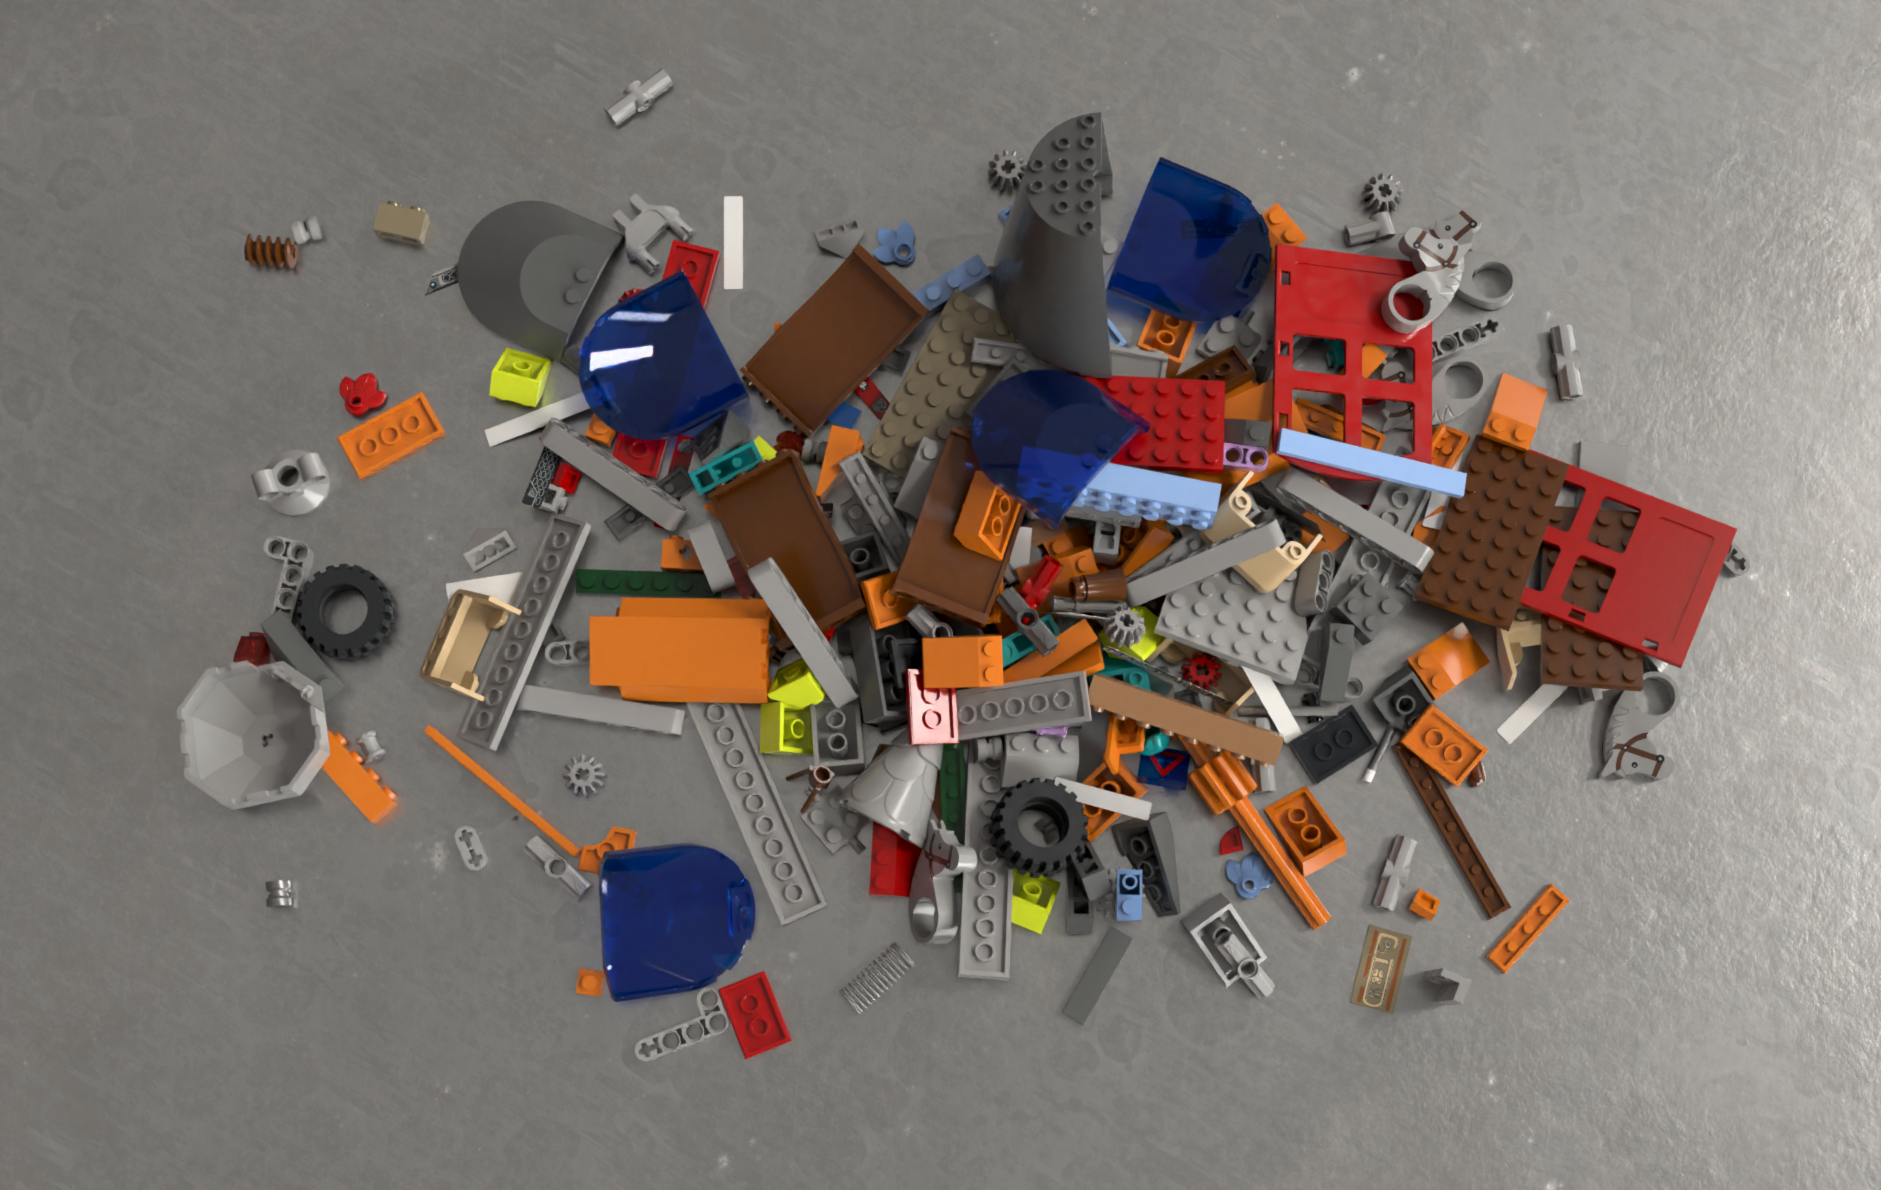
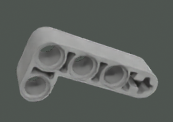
M1486 316L1433 338V365L1492 342L1502 330L1501 321L1496 316ZM1486 326L1487 328L1493 329L1492 332L1491 330H1487L1480 335V332H1482ZM1462 334H1469L1473 341L1470 343L1464 341ZM1440 343L1449 344L1451 351L1442 350ZM1406 349L1413 364V352L1410 349Z
M271 536L263 544L264 552L271 559L284 564L270 616L281 609L284 612L290 613L289 615L284 614L296 627L299 617L296 614V607L300 606V601L297 599L299 593L304 594L306 590L304 584L310 575L314 553L304 542ZM281 543V551L277 554H272L273 546ZM299 549H305V556L301 559H296V552ZM294 572H299V579L294 583H290V575ZM293 595L292 604L284 606L283 601L285 597Z
M712 988L700 990L696 1000L702 1016L638 1041L634 1049L637 1058L641 1061H652L725 1032L729 1026V1019L719 993ZM706 992H712L715 996V1002L711 1006H705L702 1003V996ZM717 1015L721 1016L724 1020V1025L719 1030L713 1029L710 1023L711 1019ZM695 1024L700 1028V1035L696 1039H691L687 1034L689 1026ZM668 1034H673L677 1038V1043L673 1048H668L664 1044V1038ZM658 1038V1044L663 1052L659 1053L657 1048L650 1051L649 1057L646 1054H641V1050L644 1049L643 1044L646 1043L647 1046L656 1045L655 1039Z

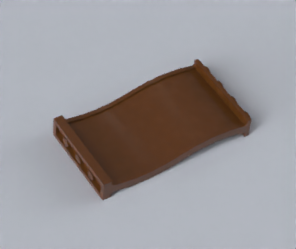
M858 243L852 250V253L830 278L740 369L744 374L742 379L751 388L755 385L761 391L759 396L768 404L773 402L778 407L776 412L785 421L790 419L796 425L793 428L802 437L807 435L812 438L834 411L887 359L915 327L930 314V311Z
M953 427L948 433L910 542L889 593L982 629L988 622L990 611L1005 574L1030 497L1023 496L1024 498L1002 561L964 547L953 534L975 472L1001 471L1017 489L1022 454L1017 453L1016 449L1011 446H1000L993 443V440L989 437H978L970 434L971 431L964 427Z
M786 448L777 452L775 458L769 461L763 460L755 464V469L749 472L743 471L734 476L733 481L727 484L724 482L716 485L713 488L714 491L707 494V496L712 500L727 538L759 599L763 598L748 575V569L770 557L777 564L821 632L825 633L868 609L863 590L853 567L805 474L799 459V452ZM770 610V624L776 636V644L779 650L789 652L795 649V645Z

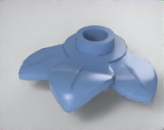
M903 221L899 225L897 232L888 228H878L877 235L881 246L876 248L873 254L879 261L884 263L895 261L900 265H907L914 260L916 254L913 246L915 233L909 223ZM905 250L908 252V255L901 257L899 253Z
M1251 852L1246 855L1242 863L1229 859L1226 864L1228 880L1236 885L1237 893L1245 899L1257 897L1260 890L1270 887L1274 881V873L1271 869H1263L1262 858L1257 852ZM1251 883L1253 888L1247 889L1244 884Z

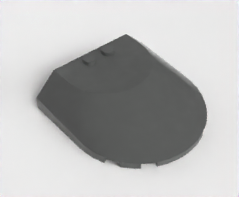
M520 201L505 205L484 217L472 229L464 242L458 262V283L462 297L475 318L486 328L562 364L561 358L565 352L569 337L597 280L614 250L621 242L624 243L626 238L619 232L552 203Z

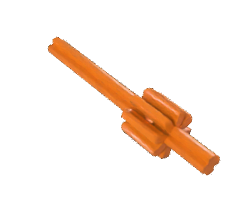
M1175 733L1198 765L1196 769L1187 775V778L1214 815H1219L1226 809H1229L1311 928L1315 930L1325 924L1332 917L1247 798V795L1256 789L1257 784L1241 761L1231 756V751L1223 749L1221 752L1216 753L1214 750L1207 748V743L1198 741L1197 744H1193L1183 740V735Z

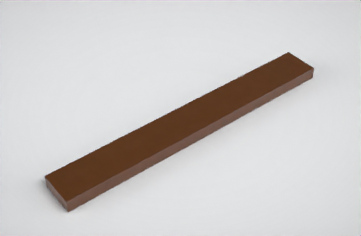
M1401 742L1391 746L1394 755L1488 920L1510 909L1509 902L1432 767Z

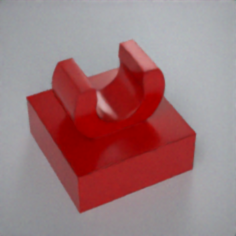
M560 463L555 470L557 472L551 483L563 488L566 493L573 495L581 472L568 464Z

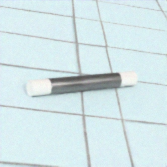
M1389 723L1362 777V780L1367 783H1371L1398 729L1392 723Z

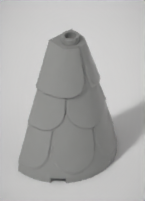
M907 727L891 741V745L870 762L867 768L840 792L835 803L852 812L862 814L897 833L904 840L922 848L927 837L931 805L934 802L937 772L941 768L944 744L909 745Z

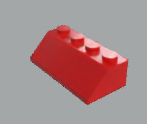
M873 821L869 896L909 898L913 874L922 848L904 840L897 833Z

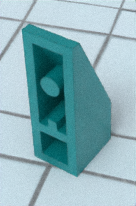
M753 440L688 474L699 495L713 489L716 485L733 479L738 473L754 468L755 464L763 461V458Z

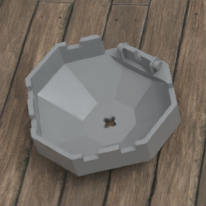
M246 660L232 663L229 667L206 669L177 709V719L181 722L182 734H179L181 753L185 756L186 768H183L184 778L232 810L301 796L330 756L322 687L284 661L256 667ZM273 735L272 740L274 744L264 747L265 741L263 738Z

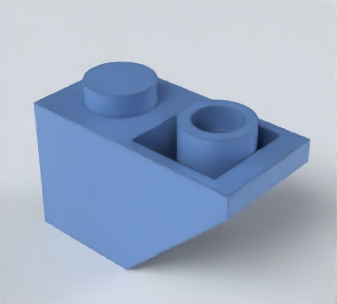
M1117 869L1115 921L1140 922L1142 920V870Z

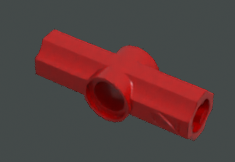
M1044 556L1034 574L1030 575L1019 592L1022 599L1034 610L1040 607L1051 590L1050 586L1062 570L1063 565L1052 556ZM1024 618L1021 623L1026 625L1030 618Z

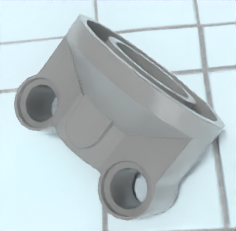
M299 449L282 452L275 456L264 470L257 471L251 475L258 499L265 500L279 513L292 517L308 515L318 509L327 498L330 488L329 472L321 461L319 453H311ZM289 469H297L299 472L298 481L292 486H283L281 484L283 474Z

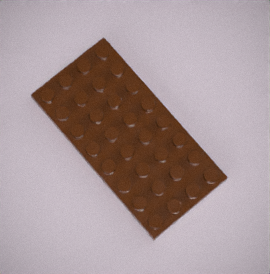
M1477 434L1462 471L1467 473L1464 496L1461 499L1452 497L1432 549L1434 555L1424 570L1414 599L1509 631L1566 477L1569 464L1530 451L1523 452L1480 437Z
M1555 506L1548 526L1564 532L1569 531L1579 508ZM1599 509L1588 533V541L1615 552L1624 553L1640 513ZM1541 542V591L1544 590L1560 553L1558 548ZM1579 558L1576 561L1561 599L1592 613H1598L1615 576V572L1584 558ZM1573 611L1569 614L1570 617L1582 622L1585 617ZM1541 613L1540 684L1641 692L1643 688V653Z

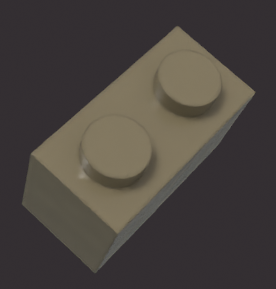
M394 201L380 202L373 230L380 237L423 246L430 218L424 209L417 206L405 208L400 203Z

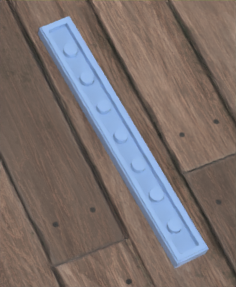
M1285 428L1279 431L1277 454L1460 499L1464 496L1467 473Z

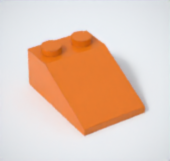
M1275 203L1222 249L1219 255L1242 278L1247 288L1251 289L1275 270V246L1277 244L1303 247L1308 238L1281 206Z
M1157 296L1136 346L1140 350L1150 352V350L1155 349L1169 355L1165 377L1173 378L1177 375L1201 314Z
M1502 373L1481 427L1480 437L1527 452L1537 429L1548 390Z
M835 425L831 426L815 494L820 504L828 499L846 477L838 462L858 450L861 454L863 453L865 445L864 439H861L860 431Z
M1080 545L1052 555V557L1059 560L1063 567L1056 580L1050 586L1051 590L1040 607L1036 608L1035 611L1037 613L1051 610V598L1053 595L1071 597L1069 594V581L1071 577L1098 573L1091 548ZM1043 559L1015 569L1021 589L1030 575L1034 574Z
M1462 622L1406 659L1403 665H1406L1415 673L1434 701L1490 663V660Z
M981 634L921 638L923 688L1004 686L1001 635Z
M1120 758L1118 774L1113 775L1108 765H1105L1103 762L1081 783L1140 799L1149 791ZM1082 803L1085 808L1082 815L1088 817V825L1085 827L1088 830L1087 839L1090 842L1095 840L1123 814Z
M1307 786L1264 808V812L1304 878L1347 854L1344 837Z

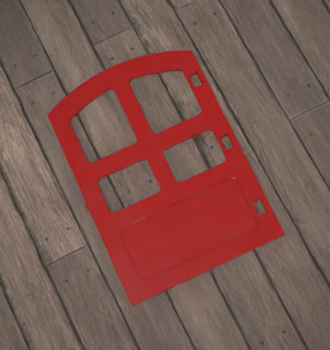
M1281 244L1275 246L1272 453L1299 467L1329 477L1353 481H1386L1276 453L1279 431L1285 428H1279V415L1286 416L1285 429L1292 430V390L1337 394L1343 397V443L1361 447L1362 398L1410 403L1413 407L1412 454L1399 457L1432 465V322L1414 333H1400L1386 324L1381 312L1382 301L1393 286L1402 280L1418 274L1413 267L1412 261ZM1282 273L1289 274L1288 285H1281ZM1397 293L1394 295L1393 305L1401 317L1411 321L1422 319L1424 305L1419 298L1417 299L1408 293ZM1293 335L1342 341L1344 343V375L1295 370L1293 368ZM1280 343L1287 344V356H1280ZM1365 343L1412 350L1413 383L1407 384L1364 378L1362 375V345Z
M1531 449L1528 450V451H1530V452H1533V453H1536V454H1539V455H1542V456L1551 458V457H1549V456H1546V455H1544V454L1538 453V452L1533 451V450H1531ZM1569 464L1564 483L1584 490V498L1569 531L1564 532L1547 526L1542 542L1558 548L1560 553L1544 590L1537 591L1525 586L1519 604L1681 668L1737 528ZM1605 499L1627 506L1640 513L1624 553L1615 552L1592 543L1587 539L1601 503ZM1579 558H1584L1615 572V576L1598 613H1592L1561 599L1576 561ZM1573 611L1585 616L1583 622L1570 617V612ZM1646 640L1658 645L1657 650L1655 651L1643 646V641Z

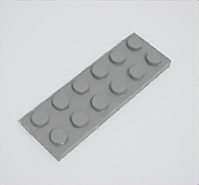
M1085 671L1004 683V686L977 687L956 691L958 741L1092 721Z

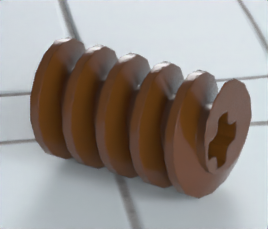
M248 234L244 248L245 260L249 261L251 265H255L258 262L262 266L268 263L272 267L276 264L279 267H284L287 264V267L294 268L297 262L298 244L295 241L294 245H291L289 237L286 238L284 244H282L280 237H277L275 243H272L271 236H267L266 241L263 242L261 235H258L256 241H253L252 234Z

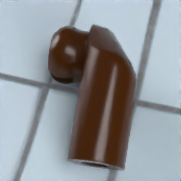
M1481 761L1472 769V775L1468 779L1469 783L1475 787L1480 786L1486 779L1484 765Z

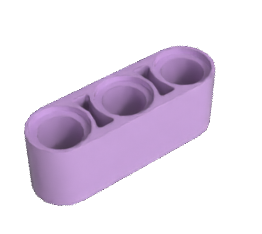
M1224 443L1223 468L1261 472L1268 466V454L1263 448ZM1230 451H1236L1240 457L1235 462H1229L1226 459V455ZM1254 454H1261L1264 457V461L1260 465H1254L1250 461L1251 457Z

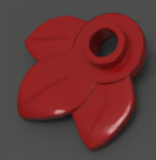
M373 373L362 374L356 381L349 377L342 379L339 392L341 397L345 399L344 405L348 413L360 416L369 408H377L385 401L387 394L376 390L377 381ZM356 401H360L358 405L352 404Z

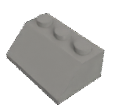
M1004 734L1002 738L1003 757L1000 760L1001 788L1010 789L1023 780L1029 783L1032 778H1040V782H1044L1046 778L1055 782V778L1059 777L1076 782L1079 764V736L1066 735L1065 738H1061L1051 734Z

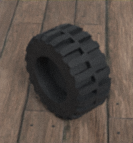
M340 564L339 567H334L333 565L326 567V571L323 573L320 571L316 572L313 575L315 579L312 582L307 580L304 584L306 588L304 594L299 593L297 599L300 601V606L296 607V614L299 616L297 623L303 631L302 635L313 647L329 657L332 656L339 660H345L346 658L356 660L359 659L360 655L368 656L372 654L371 650L377 647L379 649L383 645L381 642L385 636L388 638L392 632L389 630L390 624L394 625L395 617L393 616V611H395V605L391 601L392 595L379 578L360 566L354 565L352 567L348 564ZM347 590L356 591L367 602L368 610L364 622L359 628L348 634H338L331 631L325 623L327 604L340 592Z
M1032 778L1029 783L1026 780L1018 782L1015 787L1012 786L1007 790L991 814L990 819L992 822L989 824V833L993 834L990 839L991 846H997L998 850L995 853L999 859L1004 858L1007 861L1005 866L1009 869L1012 867L1018 869L1017 874L1024 876L1026 873H1030L1031 878H1039L1043 874L1047 878L1053 876L1055 872L1060 873L1073 862L1085 845L1084 841L1088 836V830L1085 828L1088 825V817L1082 815L1085 808L1082 803L1078 804L1075 801L1077 795L1073 791L1069 794L1065 790L1067 786L1061 783L1056 786L1053 784L1054 780L1046 778L1044 782H1040V778ZM1028 809H1035L1048 814L1057 825L1059 832L1058 842L1051 847H1040L1030 843L1020 832L1018 815Z

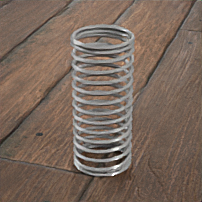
M896 942L890 945L894 954L889 949H886L890 957L882 952L885 960L878 956L881 964L873 960L876 967L869 964L872 971L865 967L868 975L861 971L864 979L857 975L860 983L852 979L856 987L848 982L852 991L846 986L840 990V993L858 1014L863 1013L859 1003L864 1008H868L863 999L869 1005H872L866 994L873 1001H876L870 990L877 997H880L874 986L881 993H884L878 982L886 990L889 989L882 978L890 986H893L886 974L894 982H897L890 970L898 978H901L894 966L902 974H905L898 962L909 971L908 966L901 957L910 967L915 966V963Z

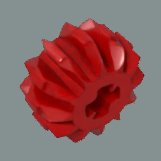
M1194 652L1192 659L1186 657L1184 660L1186 665L1181 666L1180 671L1185 673L1181 679L1190 681L1189 683L1200 688L1203 687L1204 690L1210 692V685L1216 688L1218 686L1216 679H1221L1222 673L1218 672L1221 669V664H1213L1216 659L1214 655L1210 659H1206V652L1202 653L1201 658L1197 652ZM1204 669L1206 671L1205 675H1197L1198 670Z

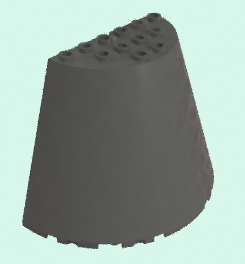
M1102 112L1081 115L1061 123L1048 132L1034 148L1025 168L996 251L992 279L996 306L999 309L1004 324L1007 325L1015 340L1018 339L1032 352L1033 356L1046 364L1052 363L1057 365L1058 369L1065 372L1072 370L1079 372L1080 376L1112 378V352H1110L1101 246V195L1113 194V169Z

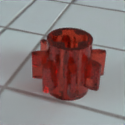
M787 430L777 436V445L773 446L776 452L786 448L799 452L801 456L803 451L801 446L805 442L796 431Z

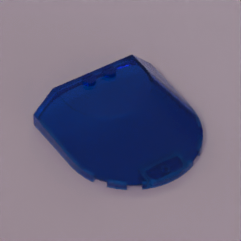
M1160 157L1111 273L1106 291L1181 321L1206 323L1227 318L1243 309L1254 299L1268 276L1272 259V247H1270L1267 224L1262 214L1260 215L1251 204L1252 201L1237 189Z
M683 270L608 309L596 320L595 326L590 331L588 337H585L581 347L580 370H578L581 389L588 405L607 426L628 437L642 440L671 438L750 400L733 363Z
M1034 370L1009 377L997 384L985 395L973 417L971 444L972 450L978 459V465L987 478L1006 494L1057 530L1070 506L1086 486L1136 434L1141 431L1147 433L1150 430L1151 423L1077 375L1057 370Z
M692 843L604 852L598 870L602 960L610 996L615 1002L697 990L717 981L716 978L727 969L730 971L743 955L741 952L747 940H750L752 937L756 909L750 883L734 861L713 848Z

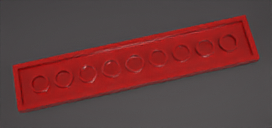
M677 240L672 242L612 456L638 474L653 479L658 477L720 252L717 250Z

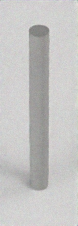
M1239 706V716H1270L1265 706ZM1287 706L1292 716H1338V706Z

